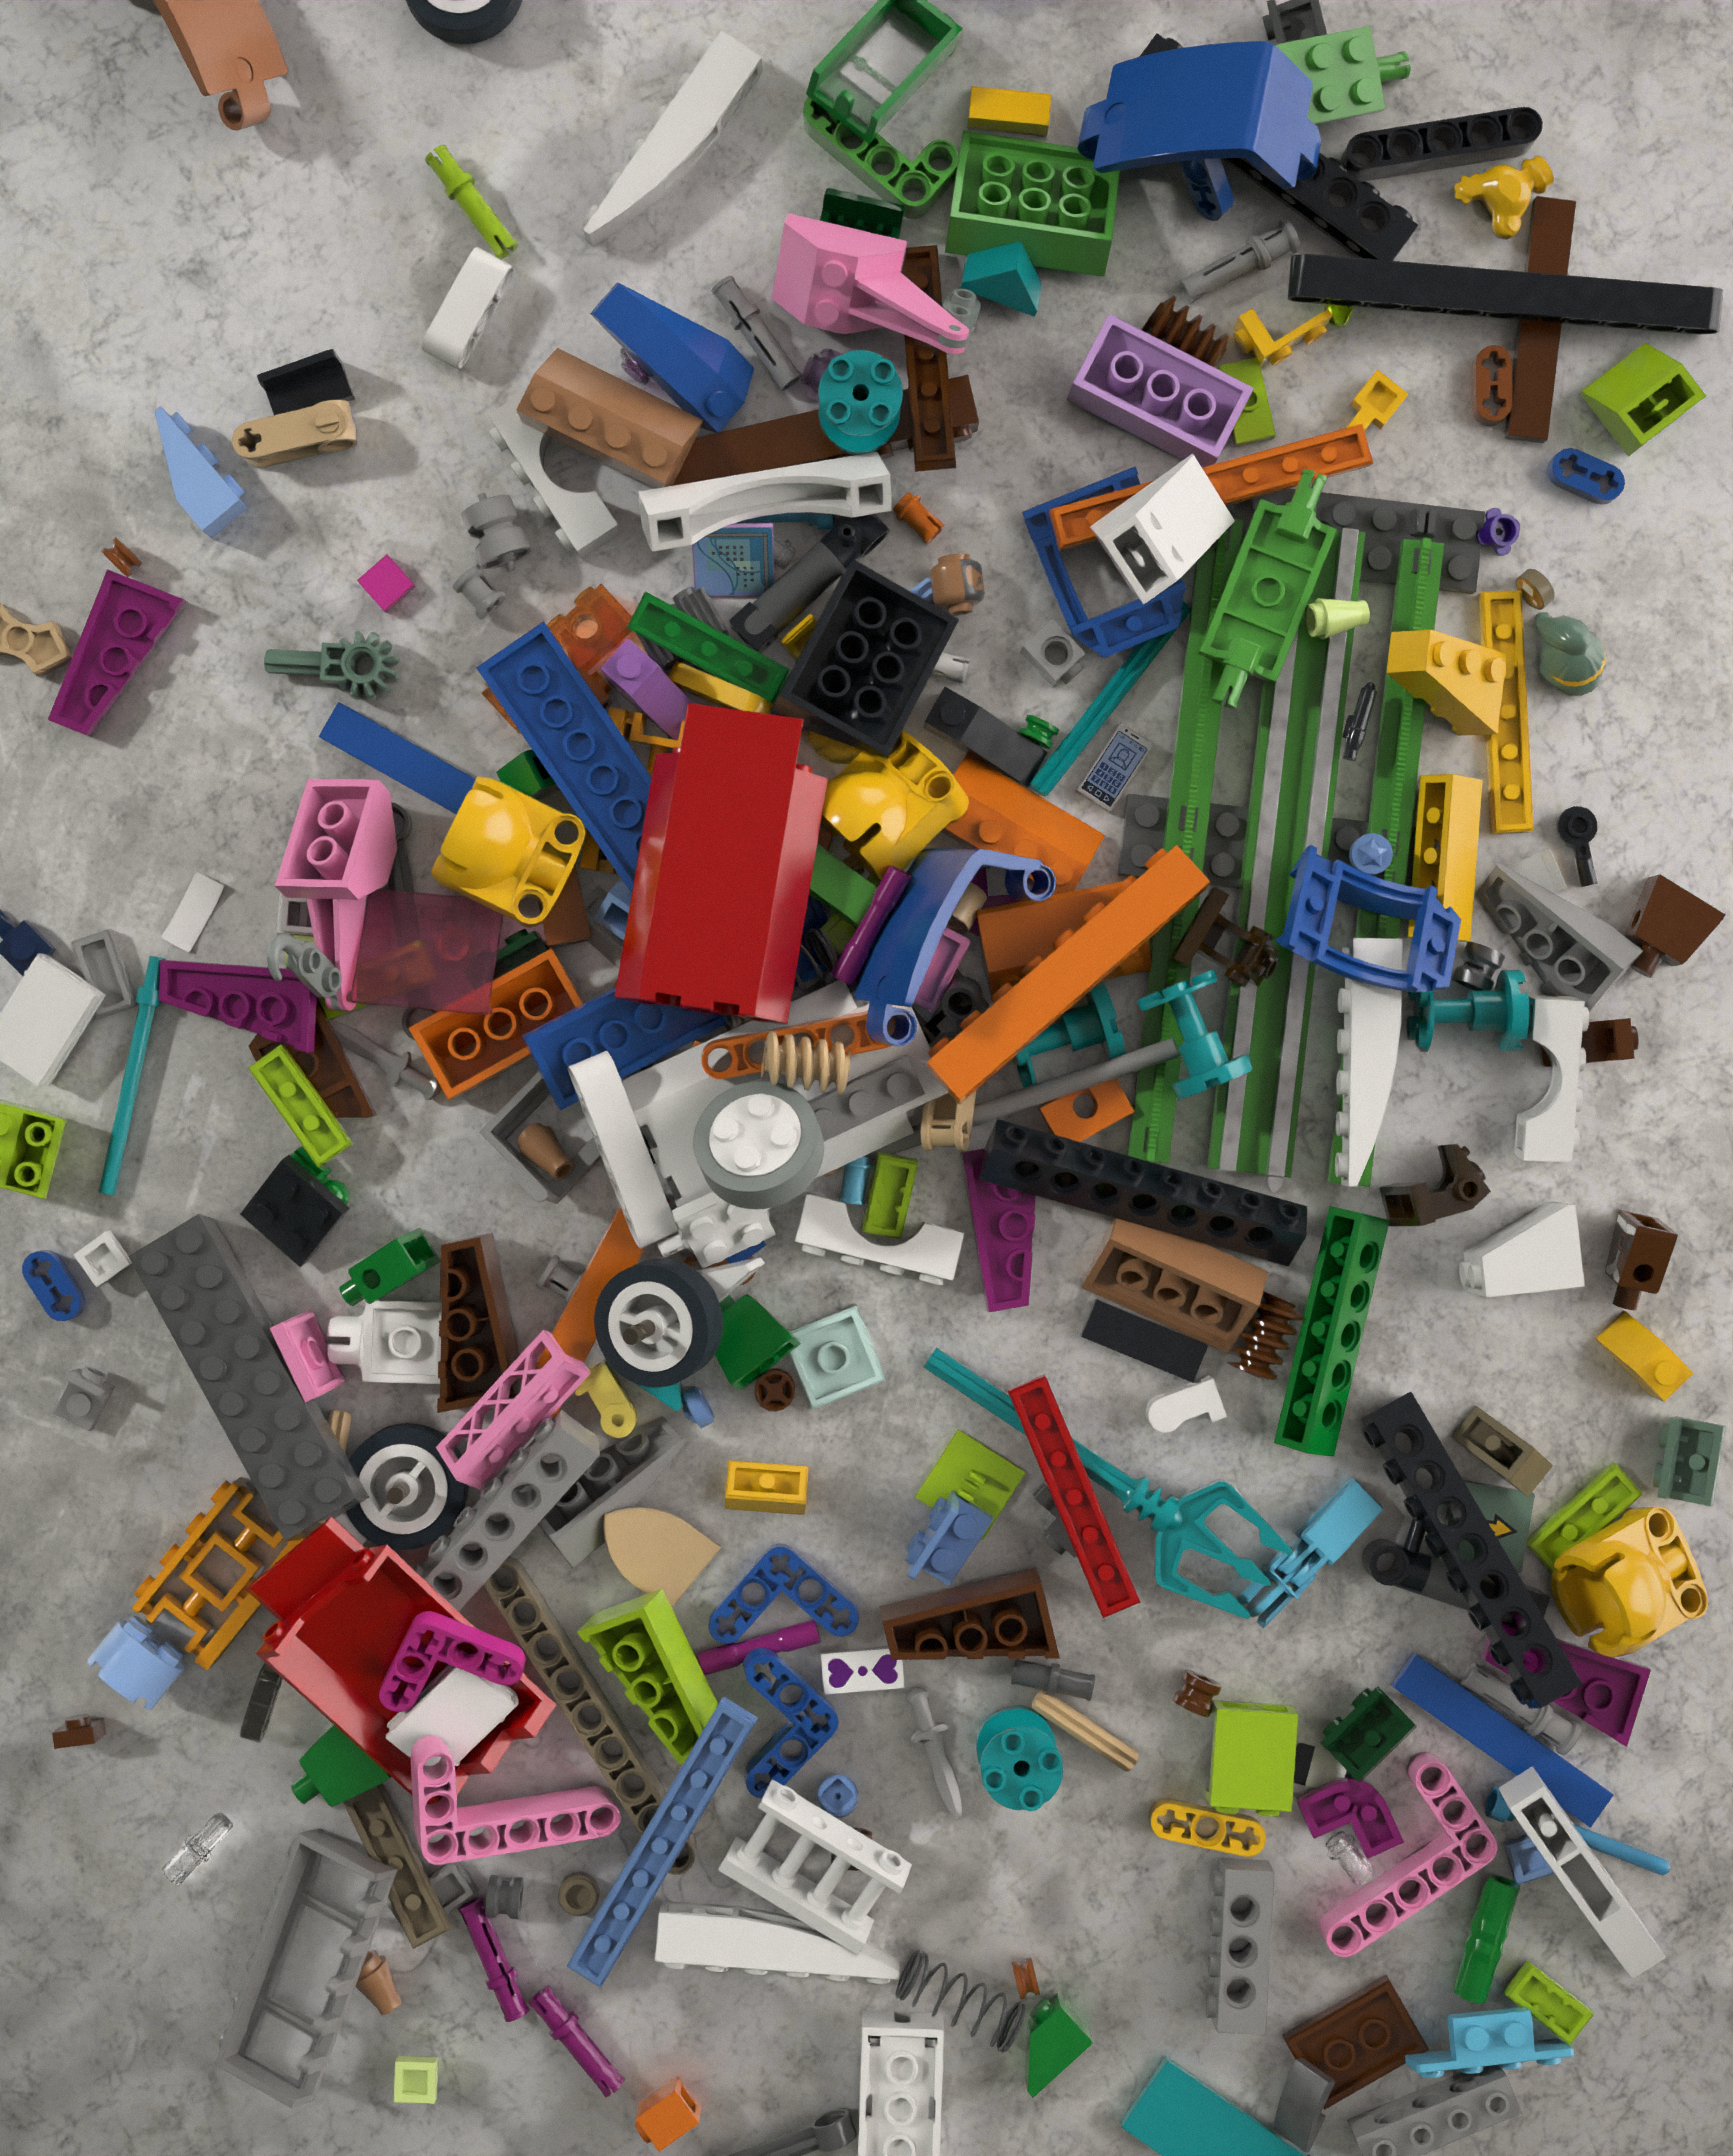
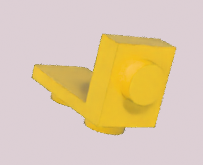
M1251 308L1238 317L1233 327L1235 330L1233 337L1237 346L1244 354L1249 352L1252 358L1257 357L1261 367L1268 362L1272 366H1276L1293 354L1291 348L1304 340L1306 345H1309L1322 337L1327 332L1325 326L1333 315L1329 309H1326L1274 342L1254 309Z

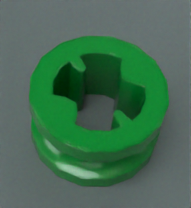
M1027 714L1025 719L1027 726L1021 728L1019 733L1038 746L1050 749L1052 746L1050 739L1054 735L1057 736L1059 729L1043 719Z

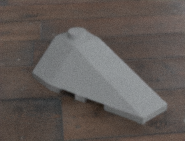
M1501 863L1495 866L1475 893L1501 931L1510 934L1522 951L1519 956L1526 966L1531 964L1543 981L1541 988L1548 996H1574L1585 1001L1584 1007L1588 1008L1589 1013L1643 952L1612 925Z
M663 1416L632 1430L627 1436L618 1438L615 1445L600 1451L597 1459L537 1525L569 1565L574 1568L606 1542L603 1527L604 1514L615 1510L634 1508L686 1442ZM527 1485L520 1492H529L533 1488Z

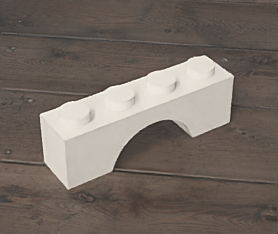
M524 391L488 415L494 426L488 432L501 452L507 448L511 451L516 459L511 464V467L523 485L531 482L539 494L533 498V501L544 518L547 519L553 516L561 529L557 530L555 534L567 553L575 549L582 559L621 534L620 528L596 491L584 493L570 492L557 486L546 475L544 456L552 437L521 422L516 409L525 393Z
M1528 995L1529 1026L1527 1037L1539 1043L1549 1056L1552 1065V1079L1543 1099L1531 1109L1517 1114L1514 1154L1523 1161L1572 1163L1573 1152L1578 1151L1580 1143L1579 1129L1575 1127L1576 1112L1581 1111L1583 1104V1092L1578 1087L1579 1072H1583L1586 1065V1051L1584 1047H1581L1582 1031H1587L1589 1010L1587 1007H1584L1585 1001L1574 996Z
M807 1193L795 1242L803 1243L801 1251L825 1256L827 1249L842 1253L840 1260L864 1266L865 1259L880 1262L881 1271L903 1276L904 1270L908 1269L920 1272L919 1280L943 1285L944 1279L952 1281L954 1279L965 1233L960 1230L923 1222L911 1237L899 1243L880 1244L872 1242L863 1237L852 1225L846 1203Z

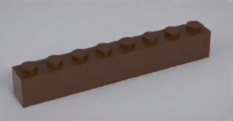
M968 375L949 379L954 443L966 441L972 437V433L978 431L979 419ZM903 389L900 420L896 433L886 444L875 451L878 452L882 460L892 457L894 455L893 451L909 448L910 452H914L909 389ZM818 409L697 437L673 486L854 455L838 449L828 439L827 435L824 434L819 423Z

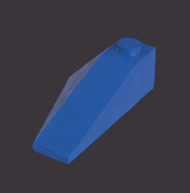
M616 283L590 313L682 410L704 420L702 429L719 433L745 403L754 367L728 339L621 283Z

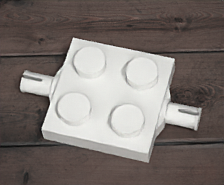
M710 1192L672 1210L679 1233L661 1242H657L658 1248L663 1258L686 1248L696 1256L701 1267L704 1269L775 1236V1230L769 1219V1209L771 1208L757 1210L740 1208L725 1202L714 1192Z

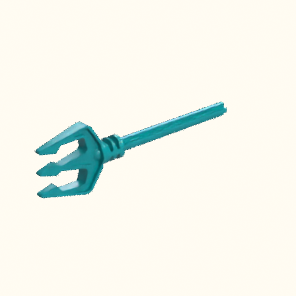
M936 1347L923 1368L1026 1436L1009 1395ZM1072 1438L1088 1478L1120 1498L1124 1512L1130 1513L1136 1509L1139 1511L1138 1521H1142L1146 1517L1151 1519L1150 1529L1155 1532V1578L1157 1583L1164 1589L1242 1618H1250V1612L1228 1590L1212 1594L1176 1571L1183 1551L1193 1549L1234 1566L1242 1578L1265 1586H1271L1270 1580L1250 1558L1237 1556L1205 1524V1518L1220 1504L1229 1506L1258 1527L1261 1544L1287 1555H1292L1291 1547L1232 1484L1226 1480L1219 1479L1180 1495L1178 1498L1171 1494L1163 1499L1160 1497L1162 1487L1159 1486L1151 1491L1148 1489L1150 1479L1145 1476L1140 1479L1130 1477Z

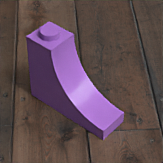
M627 638L600 669L608 683L641 713L646 715L669 738L678 740L681 722L685 721L688 703H694L669 679L654 660Z

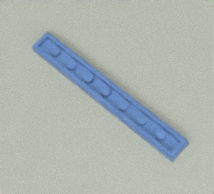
M723 1696L568 1962V1968L598 1987H602L753 1729L758 1717Z

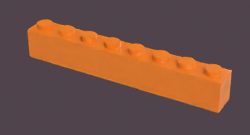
M1178 845L1173 847L1168 853L1164 848L1156 852L1145 863L1148 870L1138 879L1133 875L1125 879L1114 890L1117 894L1114 900L1107 906L1102 902L1094 906L1083 917L1087 922L1076 933L1071 929L1064 932L1052 944L1056 949L1045 960L1040 956L1033 959L1021 971L1025 976L1014 987L1009 983L1002 986L990 998L994 1003L982 1014L975 1010L961 1022L959 1027L963 1031L953 1040L949 1041L947 1037H944L929 1050L928 1054L931 1059L927 1061V1069L959 1105L1207 889L1210 883L1209 879Z

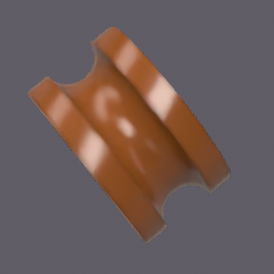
M115 537L112 540L113 546L109 549L104 548L101 552L125 576L129 577L132 574L130 572L133 566L139 567L142 562Z
M1027 1958L1023 1965L1018 1964L1017 1961L1012 1962L1020 1999L1026 1998V1994L1029 1992L1034 1993L1035 1996L1040 1995L1032 1959Z

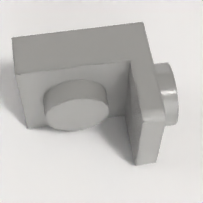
M85 1366L83 1370L79 1368L70 1371L65 1379L69 1383L53 1414L88 1431L94 1430L115 1386L106 1382L107 1376L94 1368Z

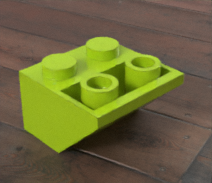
M1647 343L1642 344L1579 393L1628 457L1706 397V394L1682 363Z
M0 1099V1188L46 1199L67 1119L37 1108Z

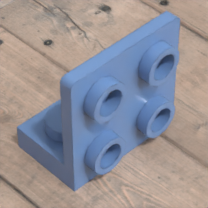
M953 1490L947 1499L939 1497L928 1515L930 1518L927 1524L928 1528L924 1533L918 1530L906 1548V1551H908L905 1561L908 1562L907 1576L913 1580L920 1570L923 1569L950 1586L993 1521L991 1514L974 1503H969L961 1498Z

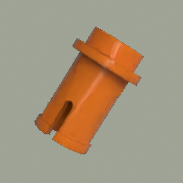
M908 492L893 508V511L898 514L896 519L898 521L904 520L926 544H929L942 531L945 525L919 502L921 500L919 495L913 496Z

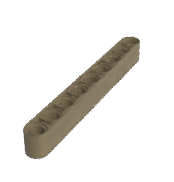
M509 1556L499 1568H506L511 1571L514 1576V1584L510 1586L500 1585L495 1580L493 1573L484 1583V1587L642 1836L650 1823L645 1814L649 1810L658 1809L667 1792L522 1563L518 1559ZM522 1602L531 1604L535 1608L536 1617L532 1620L521 1619L517 1615L516 1605ZM542 1637L552 1638L557 1643L558 1651L554 1654L543 1653L537 1645L538 1639ZM565 1671L573 1672L578 1676L580 1685L575 1688L564 1687L559 1680V1675ZM585 1706H594L600 1711L602 1717L597 1722H588L582 1717L581 1709ZM608 1740L617 1741L622 1745L623 1753L619 1756L607 1755L603 1750L602 1744ZM629 1775H638L644 1780L645 1787L640 1790H631L625 1785L624 1778ZM691 1833L684 1845L689 1854L684 1858H677L668 1873L681 1875L692 1867L697 1851V1841L693 1833Z

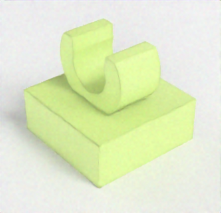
M397 2056L395 2061L394 2102L435 2104L437 2099L438 2057Z

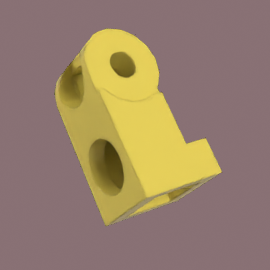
M605 1359L589 1368L590 1375L574 1392L577 1397L588 1392L601 1414L600 1424L602 1430L613 1438H622L632 1432L637 1422L638 1413L616 1372Z

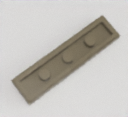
M382 1783L344 1801L345 1808L368 1856L398 1869L388 1898L412 1948L415 1949L449 1931L452 1926L384 1784Z

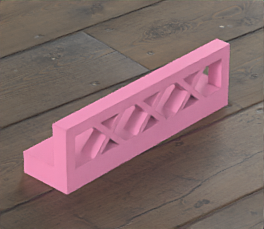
M543 1329L436 1447L456 1481L483 1490L485 1485L503 1470L514 1452L520 1447L523 1448L533 1437L539 1424L544 1419L550 1418L590 1375L591 1372L584 1362L565 1354L552 1333ZM547 1348L552 1355L551 1359L541 1369H536L538 1356ZM517 1379H522L520 1393L514 1399H509L512 1384ZM491 1408H495L493 1422L487 1429H482L484 1415ZM463 1438H468L466 1452L458 1459L453 1449Z

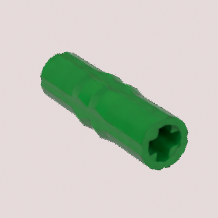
M1487 1874L1476 1913L1470 1922V1932L1464 1942V1953L1452 1991L1459 1997L1473 2003H1486L1497 1964L1502 1957L1503 1944L1508 1937L1509 1923L1520 1890V1885L1509 1878L1496 1874Z

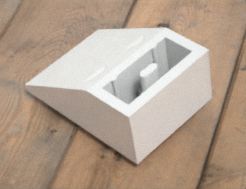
M1191 454L1091 525L1090 528L1131 591L1145 604L1178 581L1235 520L1195 456Z

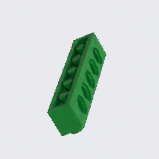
M1333 1206L1329 1207L1275 1435V1444L1307 1454L1334 1457L1390 1220Z

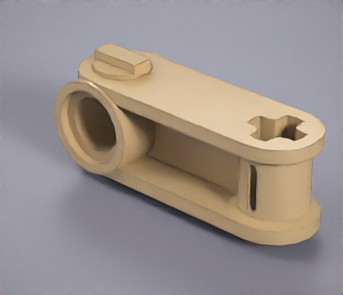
M346 400L323 401L311 407L245 422L234 430L232 436L234 450L241 457L245 458L249 464L257 468H266L324 453L340 452L358 444L356 426L352 420L349 402ZM260 439L261 442L256 443L255 440ZM255 447L256 450L252 452L250 449Z
M953 1031L943 1033L936 1038L930 1049L944 1037L951 1041L959 1033ZM976 1091L960 1105L949 1092L924 1104L921 1121V1142L925 1151H933L935 1147H956L959 1151H966L968 1149Z

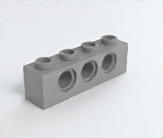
M1220 1858L1219 1871H1213L1212 1893L1213 1896H1218L1217 1911H1211L1210 1935L1216 1937L1215 1952H1209L1208 1976L1214 1977L1213 1992H1207L1206 2017L1212 2018L1218 2033L1266 2035L1274 1870L1268 1860ZM1239 1898L1251 1900L1249 1907L1245 1911L1234 1912L1231 1910L1235 1900ZM1239 1938L1248 1940V1945L1243 1951L1235 1953L1229 1950L1234 1940ZM1242 1979L1246 1981L1244 1989L1240 1992L1231 1993L1227 1991L1228 1985L1233 1980Z
M1497 2065L1483 2066V2071L1480 2073H1458L1350 2118L1347 2121L1362 2156H1421L1522 2114V2111L1504 2070L1498 2068Z

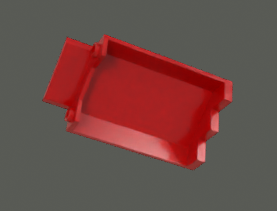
M688 703L681 746L673 747V752L655 755L615 998L644 1005L673 1006L703 1014L732 1015L762 1023L788 1024L828 778L813 774L811 766L796 763L804 719Z
M331 1516L245 1588L247 1592L279 1620L272 1624L262 1637L264 1643L256 1655L413 1796L411 1758L386 1739V1734L389 1732L387 1723L399 1712L387 1709L380 1702L379 1692L384 1677L413 1619L418 1614L432 1611L473 1628L475 1627L387 1544L365 1548ZM427 1630L422 1635L421 1642L427 1645L433 1631ZM465 1642L457 1645L460 1651L463 1649L468 1654L478 1652V1649L470 1643ZM485 1652L484 1659L488 1660L489 1653ZM408 1656L404 1658L405 1663L411 1667L419 1668L424 1666L423 1661L418 1657ZM440 1660L436 1661L424 1687L447 1663ZM504 1661L502 1666L507 1667L510 1663ZM523 1672L518 1682L507 1685L516 1692L518 1705L505 1717L503 1722H500L460 1761L458 1766H455L456 1796L470 1775L492 1773L513 1740L535 1738L557 1705ZM401 1680L395 1692L401 1694L405 1690L407 1682ZM434 1796L426 1804H435L443 1796Z

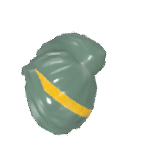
M1539 612L1536 619V628L1538 635L1543 640L1539 672L1555 688L1570 696H1582L1592 692L1600 684L1602 673L1606 668L1607 654L1602 642L1580 620L1565 615L1553 618L1547 612Z

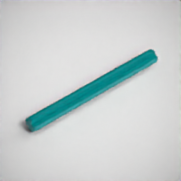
M1184 601L1181 608L1183 611L1180 625L1191 610ZM1177 629L1142 642L1135 647L1031 781L1030 786L1033 790L1044 797L1049 795Z

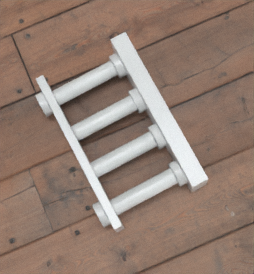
M772 1779L758 1806L759 1809L767 1814L749 1842L735 1836L718 1870L858 1955L866 1944L874 1919L867 1916L868 1912L886 1886L900 1894L912 1864L904 1860L898 1853L884 1848L797 1795L793 1789L783 1786ZM780 1822L802 1834L783 1864L762 1851ZM815 1844L820 1845L837 1856L818 1885L797 1873ZM850 1865L872 1877L853 1906L832 1894Z

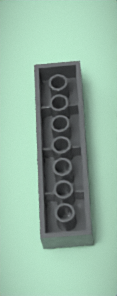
M197 1214L128 1256L285 1541L300 1540L316 1530L331 1516L335 1519L368 1499L367 1492L315 1399L304 1402L270 1330L274 1325L214 1218Z

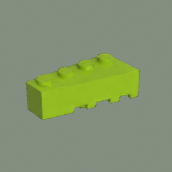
M659 1589L596 1612L577 1633L585 1644L590 1641L601 1655L598 1659L608 1673L611 1671L615 1673L627 1689L624 1694L633 1705L638 1704L650 1718L649 1726L677 1762L683 1765L718 1703L663 1589Z

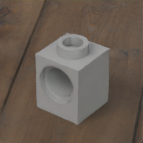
M1053 618L1022 646L1020 651L1053 687L1060 680L1068 684L1084 668L1079 662L1083 659L1085 652ZM1051 646L1060 647L1066 654V661L1060 665L1049 663L1045 658V650Z

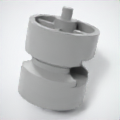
M481 493L478 495L479 502L469 506L461 513L470 536L479 538L480 543L475 548L476 554L483 569L506 566L507 571H512L515 569L513 562L531 552L530 544L522 527L513 525L517 512L510 495H497L487 498L485 493Z

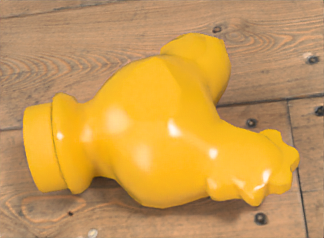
M1537 155L1530 160H1524L1520 170L1501 164L1490 168L1481 175L1475 173L1471 177L1461 176L1460 182L1456 183L1453 187L1455 191L1454 198L1457 201H1461L1463 205H1468L1470 201L1474 200L1481 201L1492 215V231L1495 236L1508 240L1516 235L1521 227L1520 217L1530 203L1531 192L1536 194L1544 193L1546 188L1554 183V176L1546 160Z

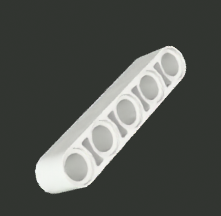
M604 1051L568 1066L572 1084L635 1243L641 1249L678 1233L675 1219L612 1057L608 1051Z

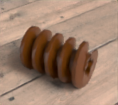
M1174 295L1161 302L1141 330L1144 332L1152 330V336L1160 340L1164 339L1165 343L1215 368L1227 350L1226 345L1229 335L1225 333L1214 340L1213 335L1216 328L1214 324L1201 331L1200 325L1203 316L1199 314L1190 321L1186 320L1190 307L1185 305L1175 312L1173 310L1176 301Z
M1263 1291L1262 1296L1267 1302L1260 1303L1256 1310L1260 1314V1318H1251L1248 1322V1325L1254 1330L1253 1333L1242 1332L1239 1336L1247 1344V1347H1233L1232 1350L1241 1359L1240 1363H1227L1260 1379L1276 1380L1278 1375L1269 1366L1270 1364L1283 1365L1284 1360L1276 1353V1350H1290L1291 1345L1283 1338V1335H1296L1298 1331L1289 1321H1301L1304 1316L1295 1308L1296 1305Z

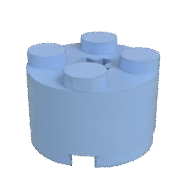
M133 1616L128 1621L120 1619L87 1659V1663L92 1667L97 1662L102 1667L97 1675L106 1684L133 1703L139 1697L147 1700L148 1702L143 1708L152 1710L185 1669L181 1662L185 1653L168 1640L163 1645L150 1636L153 1628L141 1618Z

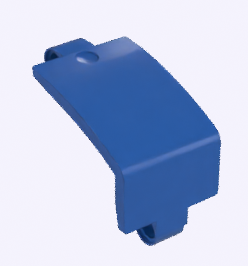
M1265 41L1200 45L1130 59L1113 66L1106 100L1086 108L1077 146L1078 152L1086 159L1094 161L1093 167L1099 173L1198 159L1245 158L1264 176L1282 188L1289 189L1295 187L1296 180H1306L1313 177L1317 170L1321 135L1319 134V128L1307 118L1313 83L1277 46Z
M929 848L921 851L906 872L911 876V879L896 907L889 913L860 972L854 998L870 1001L866 1020L868 1035L878 1043L893 1046H904L914 1039L917 1032V1022L914 1015L908 1010L892 1007V1005L912 1006L948 921L979 868L990 869L992 866L1006 869L1005 887L1007 893L1014 899L1026 901H1044L1054 893L1056 887L1054 872L1048 866L1041 864V860L987 849ZM1032 874L1034 879L1033 888L1029 891L1027 887V879L1028 876ZM894 1017L896 1028L893 1034L889 1035L887 1024L890 1018Z

